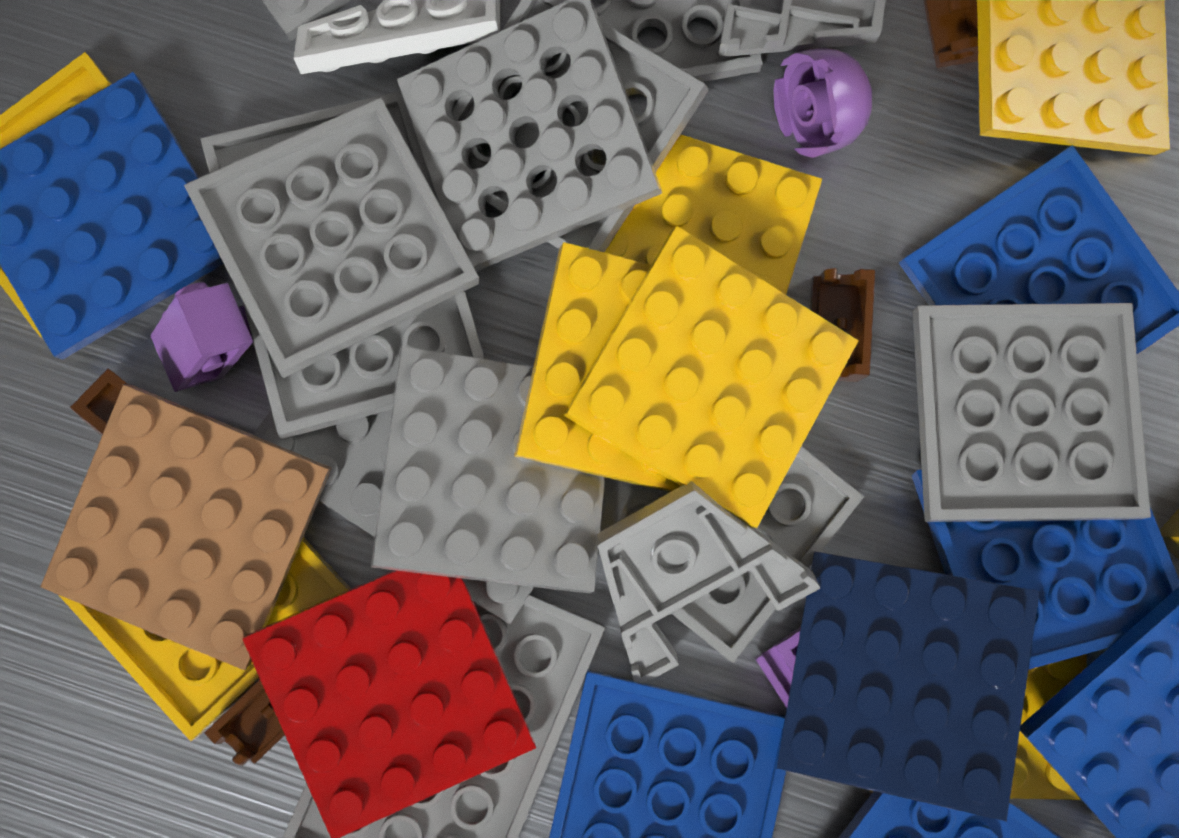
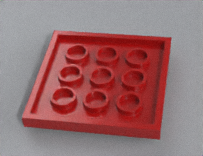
M392 570L253 631L242 638L331 838L345 836L536 749L534 738L463 578Z

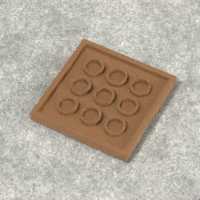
M123 384L40 587L246 670L252 660L242 638L253 631L267 626L332 467L134 385Z

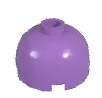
M829 48L809 49L794 53L785 58L780 65H788L785 69L784 77L775 79L774 108L784 136L788 137L793 132L797 142L801 145V147L794 149L800 155L814 158L852 144L868 125L872 110V87L859 62L845 52Z

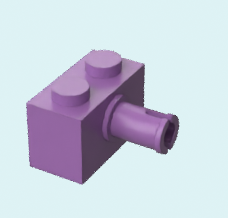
M200 282L180 289L175 293V298L168 309L162 314L161 320L150 335L174 392L224 378L253 343L244 305L238 307L228 283L208 287L206 283Z

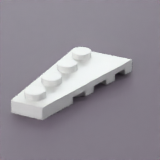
M384 0L377 9L369 12L359 5L298 27L293 58L300 74H307L317 71L331 72L344 66L366 62L379 63L393 57L414 53L428 54L441 48L474 44L501 31L500 0Z

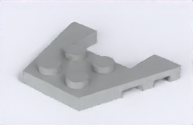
M782 0L780 14L728 4L718 55L728 57L876 44L882 31L886 0Z
M692 481L596 534L598 550L612 602L616 609L622 639L631 665L633 680L642 684L679 665L677 652L660 630L656 621L745 572H752L777 611L820 589L813 571L756 528H752L724 509Z

